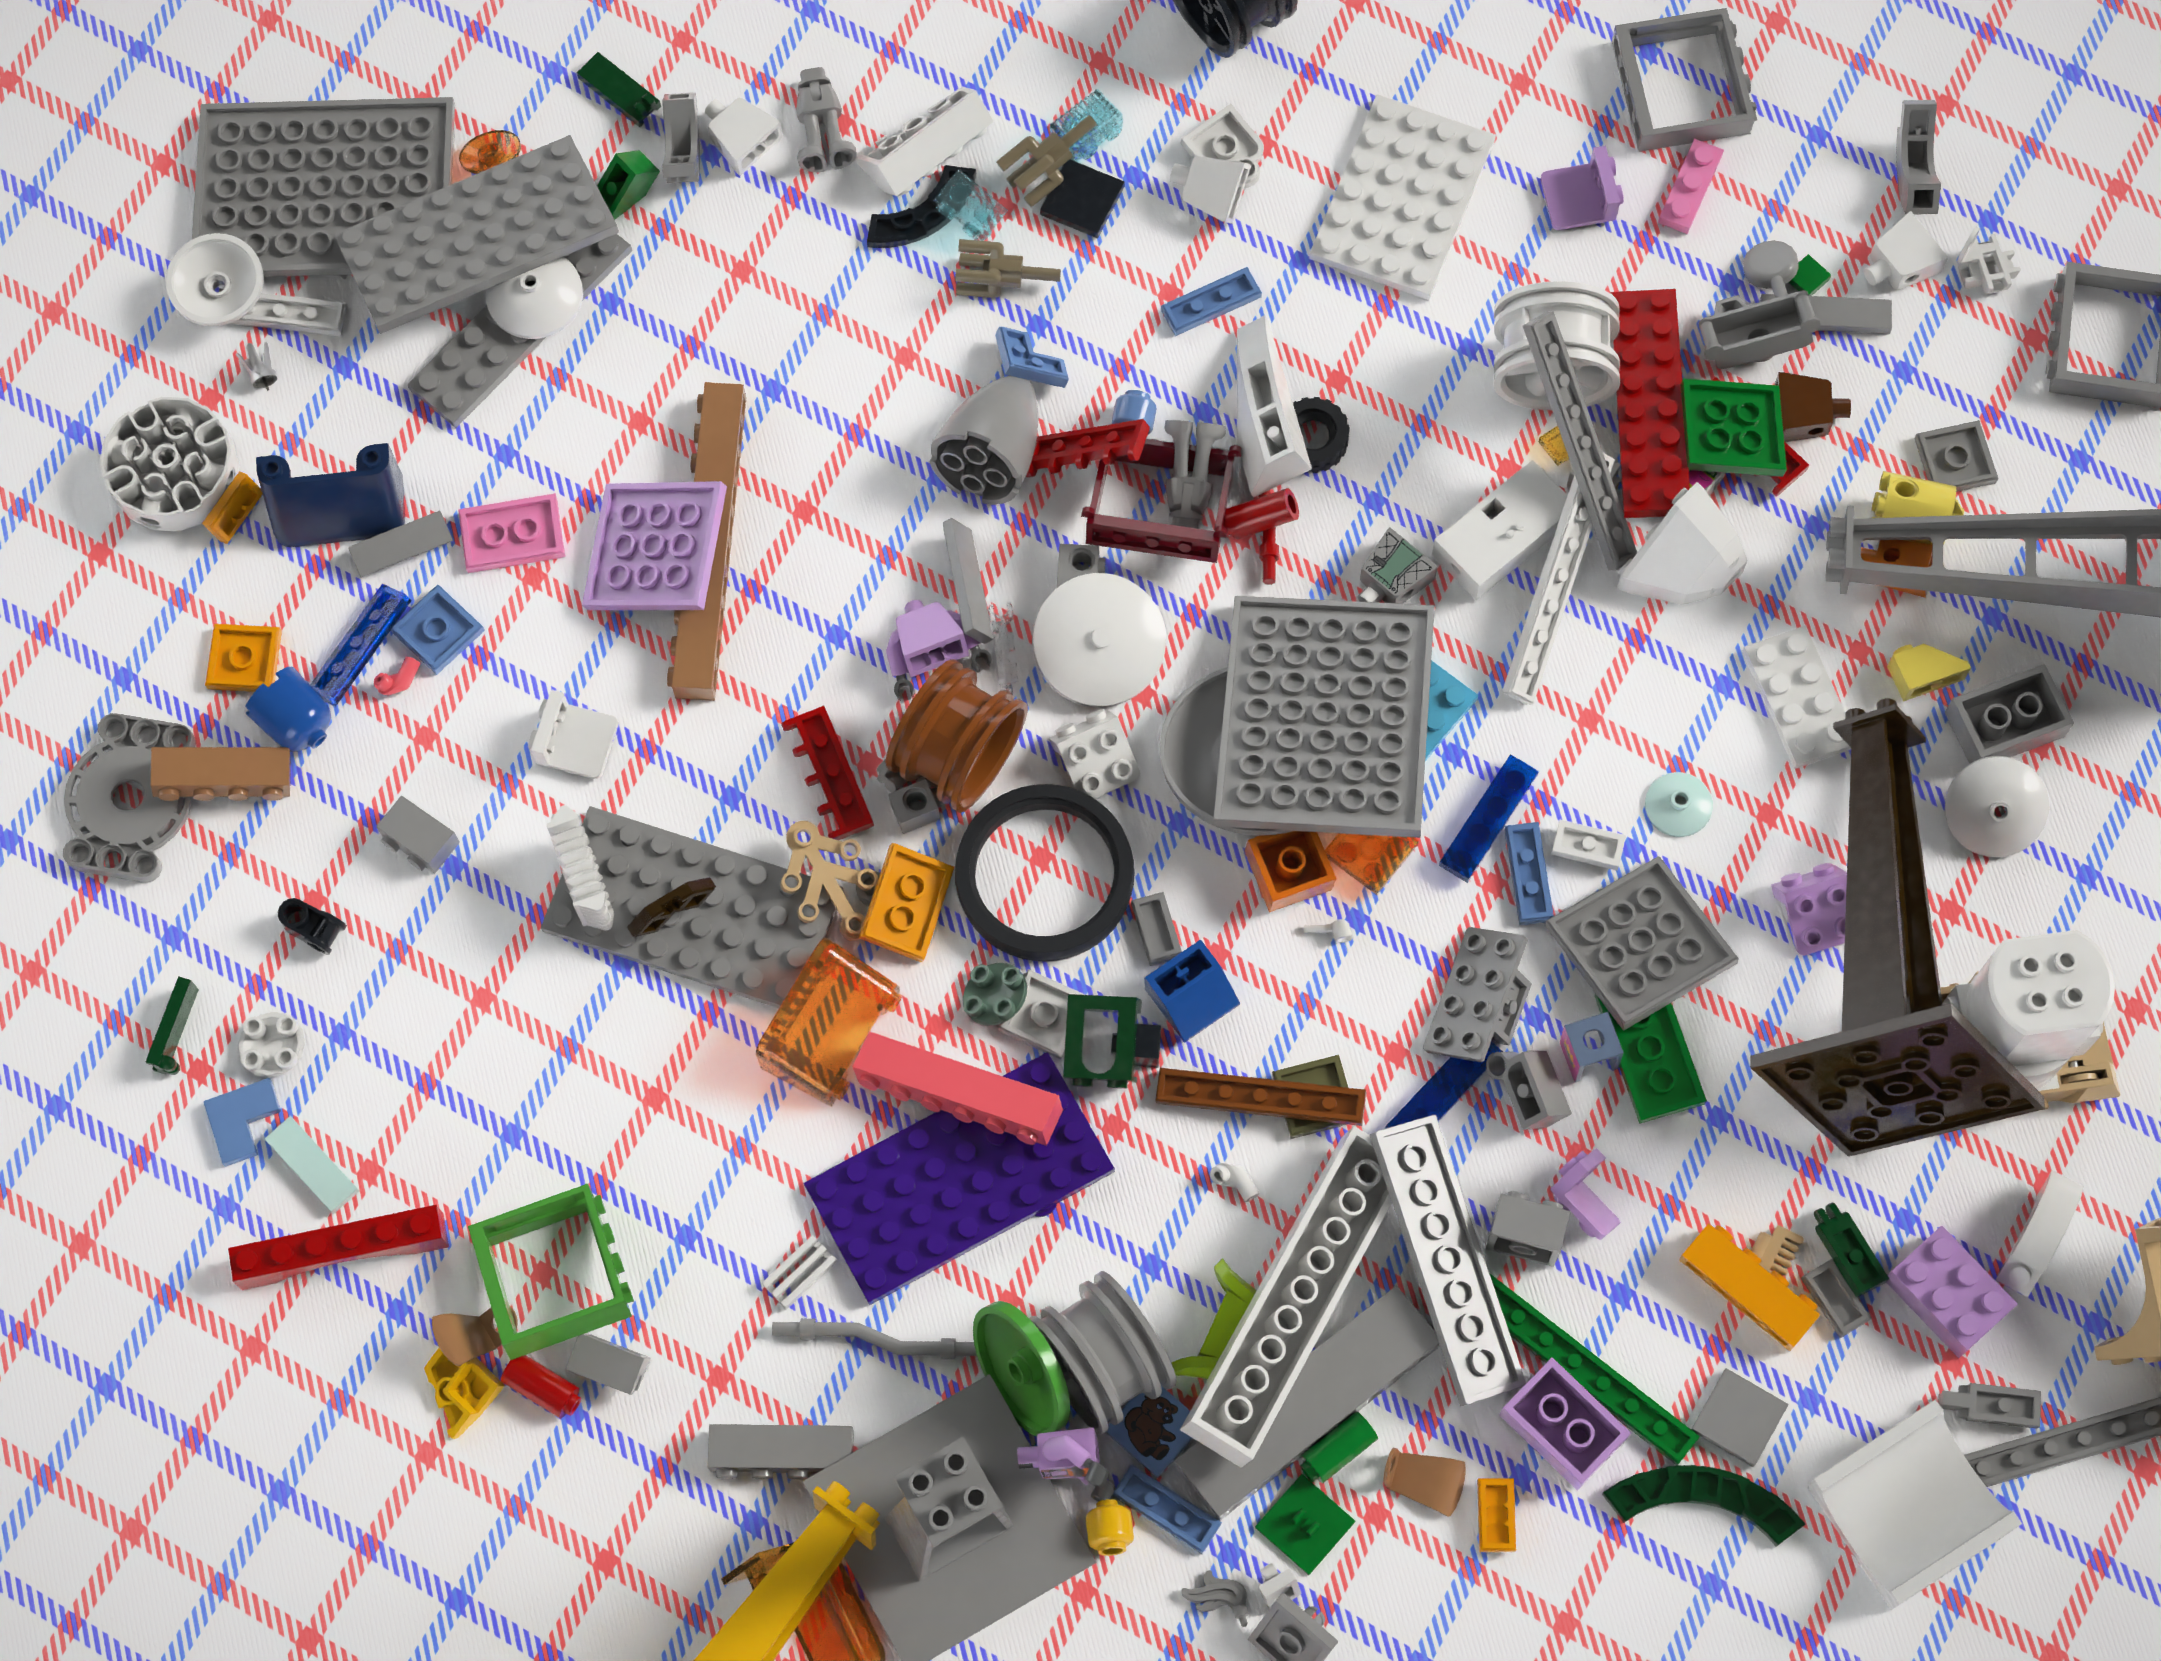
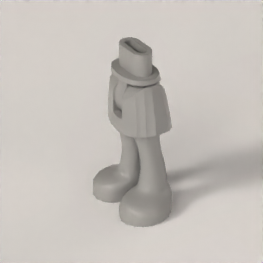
M823 67L804 69L800 72L801 81L798 84L799 93L796 110L799 122L805 126L807 146L799 151L797 155L798 164L803 170L819 173L826 170L827 162L824 150L822 149L819 124L824 123L829 145L830 165L835 170L842 169L854 162L857 152L852 142L842 140L838 125V118L842 114L840 101L832 88L830 79L826 77Z
M1165 420V432L1172 436L1175 449L1172 478L1166 479L1169 517H1173L1172 525L1198 529L1199 520H1203L1204 516L1202 515L1208 505L1213 484L1208 482V463L1211 447L1215 440L1222 439L1225 436L1226 426L1197 422L1192 477H1188L1189 444L1193 432V422Z

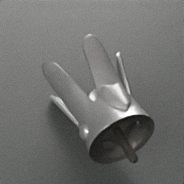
M264 342L263 363L254 345L248 343L246 349L249 358L244 360L239 353H236V356L250 374V382L253 387L258 389L266 388L269 391V386L277 381L276 371L271 366L268 342Z

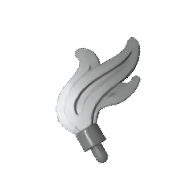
M1208 1570L1203 1577L1206 1586L1197 1589L1182 1588L1181 1594L1185 1599L1193 1603H1204L1203 1605H1196L1197 1610L1208 1612L1214 1611L1222 1605H1228L1232 1608L1235 1619H1239L1241 1626L1246 1627L1248 1625L1246 1616L1249 1615L1246 1606L1247 1592L1241 1583L1230 1579L1215 1578L1212 1575V1571Z

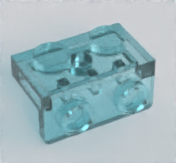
M960 169L953 174L934 198V201L939 204L937 207L939 212L950 220L953 218L964 225L962 230L974 240L978 238L982 241L986 240L1008 211V209Z

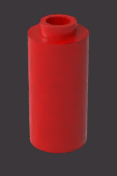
M1286 488L1229 507L1225 512L1224 527L1227 528L1228 535H1232L1238 540L1298 520L1299 507L1293 492Z
M527 1355L510 1360L501 1376L503 1384L560 1419L566 1414L569 1416L573 1415L582 1399L578 1396L579 1387Z

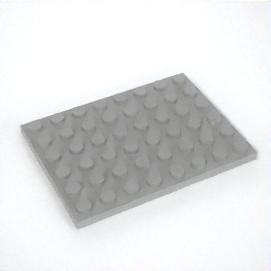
M453 97L201 104L192 240L199 236L214 233L232 235L243 240L258 256L263 268L264 277L351 275L352 273L335 239V233L452 185L455 102Z
M1235 596L1214 808V826L1421 838L1435 605Z

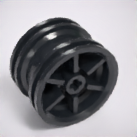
M1173 0L1183 19L1212 52L1224 58L1233 56L1239 49H1243L1250 44L1252 40V27L1258 23L1270 28L1276 27L1284 19L1290 18L1295 14L1298 0Z

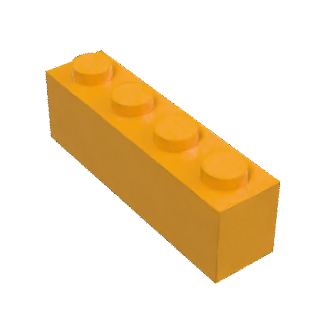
M1708 1223L1681 1255L1679 1261L1787 1350L1791 1351L1821 1315L1816 1311L1818 1306L1806 1295L1801 1293L1797 1296L1788 1288L1790 1283L1781 1274L1774 1270L1769 1273L1759 1265L1762 1260L1753 1251L1746 1247L1741 1250L1731 1242L1734 1237L1720 1225L1714 1228Z

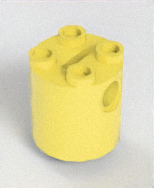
M1883 471L1880 478L1878 490H1881L1882 493L1875 492L1871 511L1875 512L1876 517L1871 518L1964 515V508L1961 507L1956 498V486ZM1926 539L1904 540L1932 545V542Z

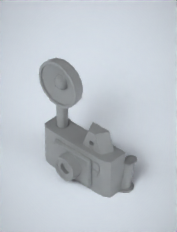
M1763 241L1753 246L1746 253L1743 260L1744 276L1748 282L1756 287L1772 288L1775 298L1752 305H1747L1739 295L1716 301L1714 315L1699 321V328L1706 347L1704 356L1708 360H1715L1717 368L1727 369L1753 361L1765 362L1775 355L1803 348L1813 342L1812 333L1820 328L1821 323L1814 315L1808 293L1806 291H1798L1788 294L1785 284L1795 277L1799 269L1798 256L1792 246L1782 241Z

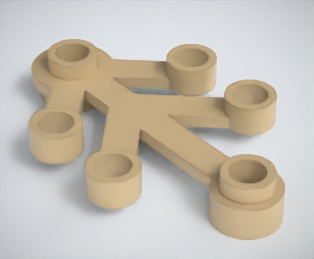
M795 822L790 826L786 834V842L792 850V855L787 873L783 875L780 882L782 890L793 894L800 889L802 878L799 874L806 856L813 869L804 902L797 911L799 919L804 923L815 921L819 914L817 903L823 885L842 918L839 926L841 935L849 941L860 940L859 935L865 916L859 912H854L836 879L856 884L860 889L868 891L877 884L878 876L876 872L869 868L858 871L825 861L819 850L840 854L841 858L845 861H854L861 852L860 844L853 839L842 842L821 836L818 828L811 822ZM800 832H806L810 840L805 843L801 842L797 835ZM852 845L856 850V854L853 856L847 855L844 852V847ZM864 874L870 875L873 883L871 885L863 884L861 876ZM788 877L795 878L797 886L789 888L785 884V879ZM806 906L811 907L814 910V916L805 917L802 909ZM850 920H858L861 928L857 931L852 930L849 927Z

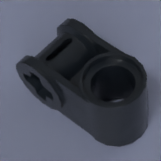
M297 898L283 901L277 911L278 919L287 933L325 955H330L332 943L339 932L344 931L347 927L343 921L332 914L321 911ZM303 912V917L299 922L288 923V918L292 913Z

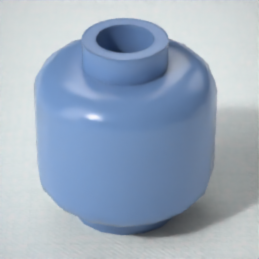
M1128 390L1115 401L1112 424L1144 419L1150 426L1149 435L1154 427L1157 411L1156 404L1150 399L1151 396L1148 393L1140 390Z

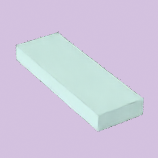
M291 1115L264 1138L333 1215L360 1192Z

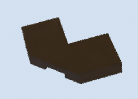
M710 877L682 884L644 907L627 926L629 932L633 937L658 932L675 912L699 907L715 890L716 885Z

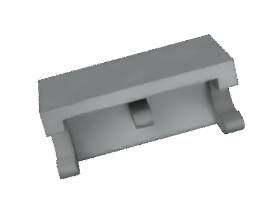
M585 1333L578 1336L565 1370L632 1395L634 1390L638 1391L651 1357Z

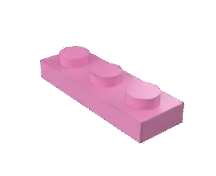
M1694 138L1660 214L1659 224L1685 234L1689 233L1723 156L1724 149Z

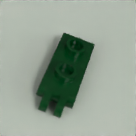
M1833 1202L1827 1204L1825 1210L1819 1208L1814 1211V1217L1818 1223L1815 1226L1816 1233L1856 1298L1885 1284L1889 1280L1883 1267L1848 1212L1841 1213Z

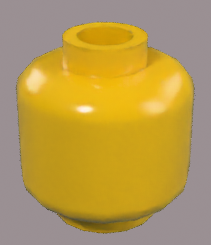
M1106 1499L1097 1502L1096 1508L1086 1514L1088 1544L1091 1548L1098 1550V1554L1103 1556L1118 1555L1127 1551L1126 1547L1134 1541L1130 1509L1118 1505L1117 1500Z

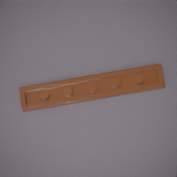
M1160 1068L1155 1102L1156 1104L1363 1126L1367 1092L1366 1089Z

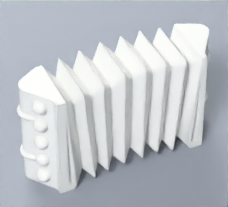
M562 805L551 816V820L549 823H546V827L558 857L557 860L562 868L561 871L566 880L565 883L570 891L569 894L573 900V906L583 927L591 926L607 931L612 928L614 911L610 901L607 900L609 898L608 892L603 891L606 885L600 882L603 877L597 871L599 866L594 862L596 857L588 846L590 842L584 827L580 826L579 815L568 805Z

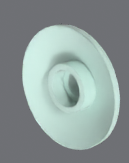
M1673 772L1659 777L1651 784L1645 798V810L1650 822L1662 833L1673 837H1687L1698 833L1707 825L1713 811V800L1709 789L1700 779L1688 773ZM1682 796L1686 799L1687 803L1679 805L1675 802V797Z

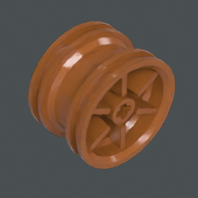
M950 659L932 673L909 704L890 741L885 763L886 768L894 773L900 772V776L909 782L923 776L938 785L937 799L944 804L951 803L952 809L962 813L967 811L982 797L1006 763L1025 724L1028 704L1021 699L1014 700L1013 695L1006 690L999 691L994 696H991L976 686L977 673L968 667L963 668L960 662Z

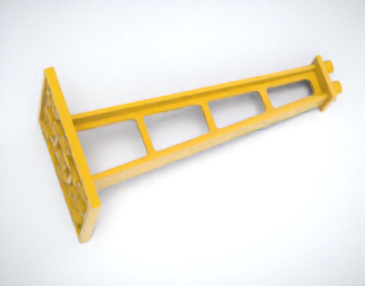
M833 1481L826 1491L816 1486L812 1491L814 1508L820 1513L693 1661H774L854 1542L858 1540L870 1550H873L876 1546L875 1530L880 1524L877 1520L880 1516L879 1513L864 1502L853 1513L847 1508L851 1503L848 1499L850 1492L836 1481Z

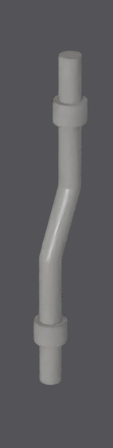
M801 1318L800 1322H772V1336H800V1340H815L816 1336L857 1337L896 1355L941 1356V1359H955L956 1356H977L974 1342H957L956 1338H941V1341H900L857 1322H816L815 1318Z

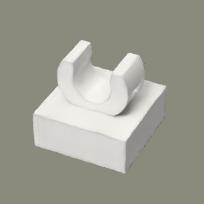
M1271 1562L1260 1569L1265 1583L1258 1587L1268 1609H1270L1282 1593L1291 1600L1302 1594L1297 1579L1290 1568L1279 1573Z

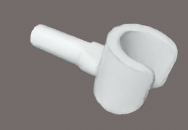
M1339 919L1326 925L1304 924V933H1333L1336 943H1344L1353 939L1350 924L1344 919Z

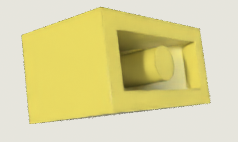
M1909 644L1893 652L1887 668L1904 702L1965 680L1971 666L1968 661L1929 645L1921 644L1913 647Z

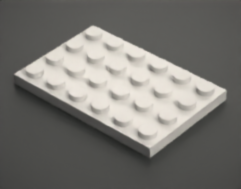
M1376 94L1313 243L1309 259L1430 301L1494 145L1496 134Z

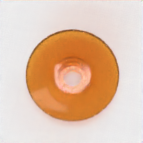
M494 130L485 132L474 137L463 146L459 154V161L464 170L478 174L518 157L521 151V142L518 136L510 131Z

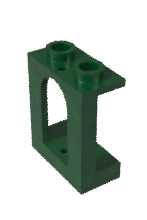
M1068 994L1063 1077L1073 1080L1072 1086L1093 1087V1081H1107V1088L1127 1089L1128 1082L1137 1083V1077H1134L1137 1014H1141L1142 1000L1137 997ZM1085 1011L1118 1013L1116 1058L1111 1069L1105 1073H1093L1083 1063Z

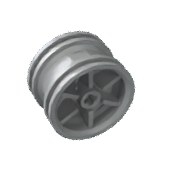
M1100 1271L1094 1275V1283L1088 1280L1080 1284L1079 1293L1081 1299L1059 1313L1053 1307L1047 1306L1041 1310V1319L1037 1316L1029 1318L1048 1342L1061 1367L1068 1388L1070 1405L1089 1428L1094 1427L1098 1435L1108 1431L1107 1422L1113 1425L1122 1422L1123 1413L1121 1406L1139 1394L1144 1393L1150 1399H1156L1161 1396V1386L1165 1389H1171L1177 1383L1171 1361L1153 1328L1124 1288L1105 1271Z

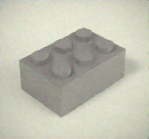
M2045 664L1954 697L1945 711V715L1969 764L1990 756L2013 757L2066 737L2074 724Z

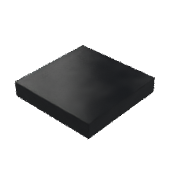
M1069 159L1060 170L1064 178L1063 182L1047 195L1040 208V215L1098 239L1125 187V181Z

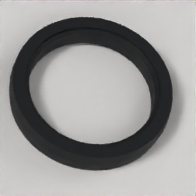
M1037 784L1024 786L1004 793L992 800L979 811L968 825L959 844L955 862L957 895L968 920L975 930L997 949L1009 955L1031 961L1045 962L1068 959L1098 945L1115 929L1122 919L1134 886L1135 869L1133 854L1127 836L1118 820L1103 804L1090 795L1061 785ZM1036 810L1065 812L1088 823L1106 843L1114 865L1112 887L1101 909L1080 927L1053 936L1029 935L1006 926L987 909L976 886L975 875L978 857L990 835L1009 819Z

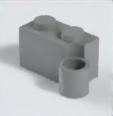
M1547 1050L1526 1051L1520 1054L1514 1051L1495 1052L1488 1057L1486 1061L1487 1073L1493 1079L1503 1080L1522 1130L1547 1128L1572 1114Z

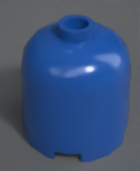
M294 667L281 669L275 673L279 678L269 687L263 683L252 694L245 705L249 710L245 714L280 747L290 748V752L302 751L309 747L315 749L327 738L325 732L331 721V710L321 696Z

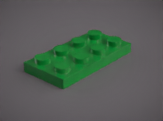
M1595 993L1594 997L1600 1014L1609 1013L1624 1054L1619 1068L1639 1124L1705 1105L1707 1100L1672 1002L1623 1031Z

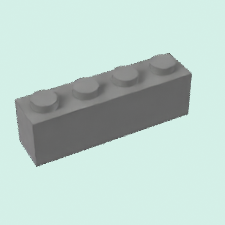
M709 1424L707 1467L710 1472H716L717 1478L722 1479L737 1478L738 1472L752 1473V1478L772 1479L773 1473H787L788 1479L809 1478V1473H818L853 1453L854 1430L852 1426Z

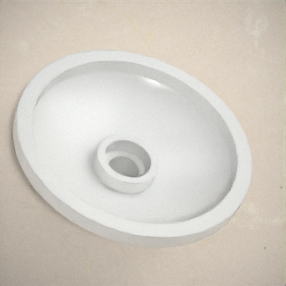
M214 233L194 238L175 253L169 263L165 283L171 303L183 317L196 324L219 326L238 320L252 309L261 295L264 274L258 256L247 243L232 235ZM218 286H225L221 292L215 291Z
M565 257L556 259L486 289L487 307L496 324L507 333L525 339L549 337L566 328L578 314L583 300V286L580 276L573 264ZM536 281L533 286H526L527 282Z
M2007 756L1985 757L1968 764L1952 780L1945 797V817L1954 837L1968 850L1986 857H2006L2019 853L2029 847L2044 830L2050 810L2048 792L2039 775L2024 762ZM1996 807H2006L2005 814L2000 817L1995 816L1994 810Z

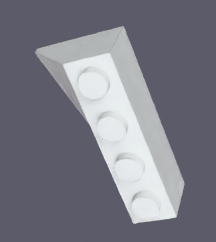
M962 86L927 109L928 116L910 119L903 124V132L889 138L885 135L875 142L878 148L867 155H864L862 151L858 152L854 161L883 192L894 196L908 193L913 189V184L921 177L933 174L938 169V164L946 158L958 155L962 151L963 145L970 140L983 136L987 131L986 128L994 122L976 90Z

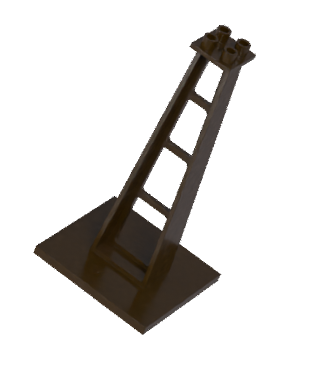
M1890 698L1879 700L1876 703L1877 710L1867 713L1860 708L1849 709L1845 713L1844 720L1833 723V729L1851 747L1842 1031L1750 1056V1068L1848 1157L2045 1109L2044 1096L1951 1003L1945 1005L1942 1003L1908 752L1909 747L1926 743V737L1912 722V718L1905 715L1897 706V702Z

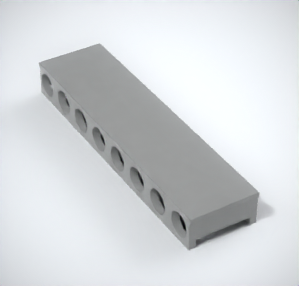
M1396 1285L1310 1353L1253 1460L1240 1468L1202 1443L1197 1442L1174 1460L1175 1465L1183 1472L1216 1514L1219 1521H1221L1297 1461L1301 1454L1355 1411H1360L1438 1349L1439 1341L1436 1332Z

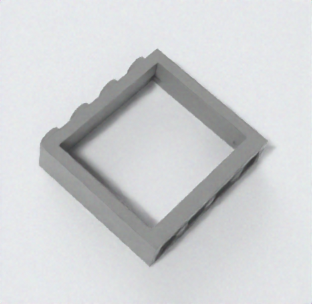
M1727 8L1615 25L1611 42L1638 152L1691 144L1694 138L1704 142L1751 134L1754 121L1758 120L1756 115L1757 105L1750 100L1751 82L1749 75L1743 73V50L1741 46L1737 47L1736 45L1737 28L1736 24H1733L1732 20L1730 21ZM1715 34L1736 116L1653 129L1633 47Z
M2067 262L2062 273L2056 274V283L2053 287V292L2058 293V301L2053 303L2050 318L2051 321L2055 322V331H2051L2049 336L2048 350L2053 351L2052 360H2048L2045 370L2046 378L2050 379L2049 392L2161 408V326L2156 383L2067 371L2075 284L2161 296V275Z

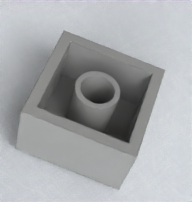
M1510 1191L1508 1195L1501 1193L1494 1211L1485 1249L1554 1267L1561 1253L1570 1211L1564 1210L1563 1205L1553 1201L1545 1200L1542 1204L1529 1201L1527 1195L1519 1192Z

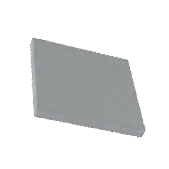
M1660 856L1553 916L1545 923V927L1623 1031L1738 964L1739 960Z

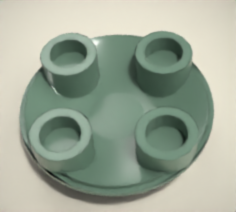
M993 963L987 966L980 964L972 969L970 973L971 978L963 994V1010L976 1023L986 1026L999 1025L1014 1017L1023 1006L1027 996V982L1023 973L1017 967L1008 963Z

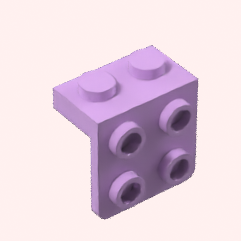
M1606 145L1593 148L1590 163L1548 170L1541 174L1540 181L1551 224L1555 230L1616 220L1619 206L1623 204L1624 197L1621 185H1616L1615 183L1616 164L1614 158L1608 156Z
M1832 863L1817 865L1813 868L1812 872L1803 875L1800 873L1785 875L1781 878L1780 882L1771 884L1774 898L1785 904L1795 949L1803 956L1845 943L1847 872Z
M1596 1148L1589 1154L1581 1151L1575 1158L1573 1157L1558 1171L1563 1177L1550 1190L1555 1195V1201L1563 1205L1564 1210L1571 1211L1579 1220V1226L1587 1235L1602 1240L1621 1222L1583 1182L1606 1159Z

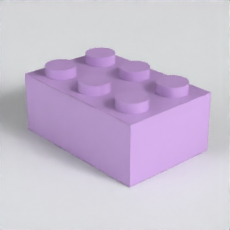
M1940 1226L1887 1275L1889 1280L1886 1283L1958 1358L1964 1355L2018 1305L1943 1226Z
M1553 1358L1513 1396L1499 1414L1577 1491L1631 1434L1627 1428Z

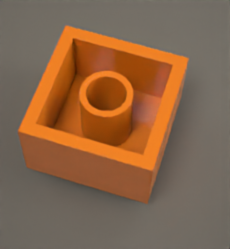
M1291 831L1276 835L1257 836L1247 841L1244 852L1269 913L1333 889L1337 878L1318 832Z

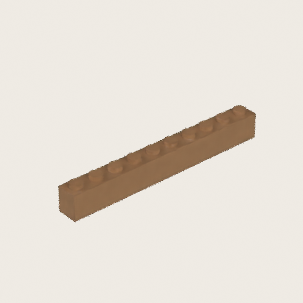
M705 382L703 394H698L697 413H701L700 424L695 423L694 443H698L697 453H692L690 470L691 473H695L694 482L721 481L727 486L704 610H674V624L678 625L677 636H672L670 651L671 656H675L674 667L668 668L667 686L672 687L675 699L715 701L747 401L744 384Z

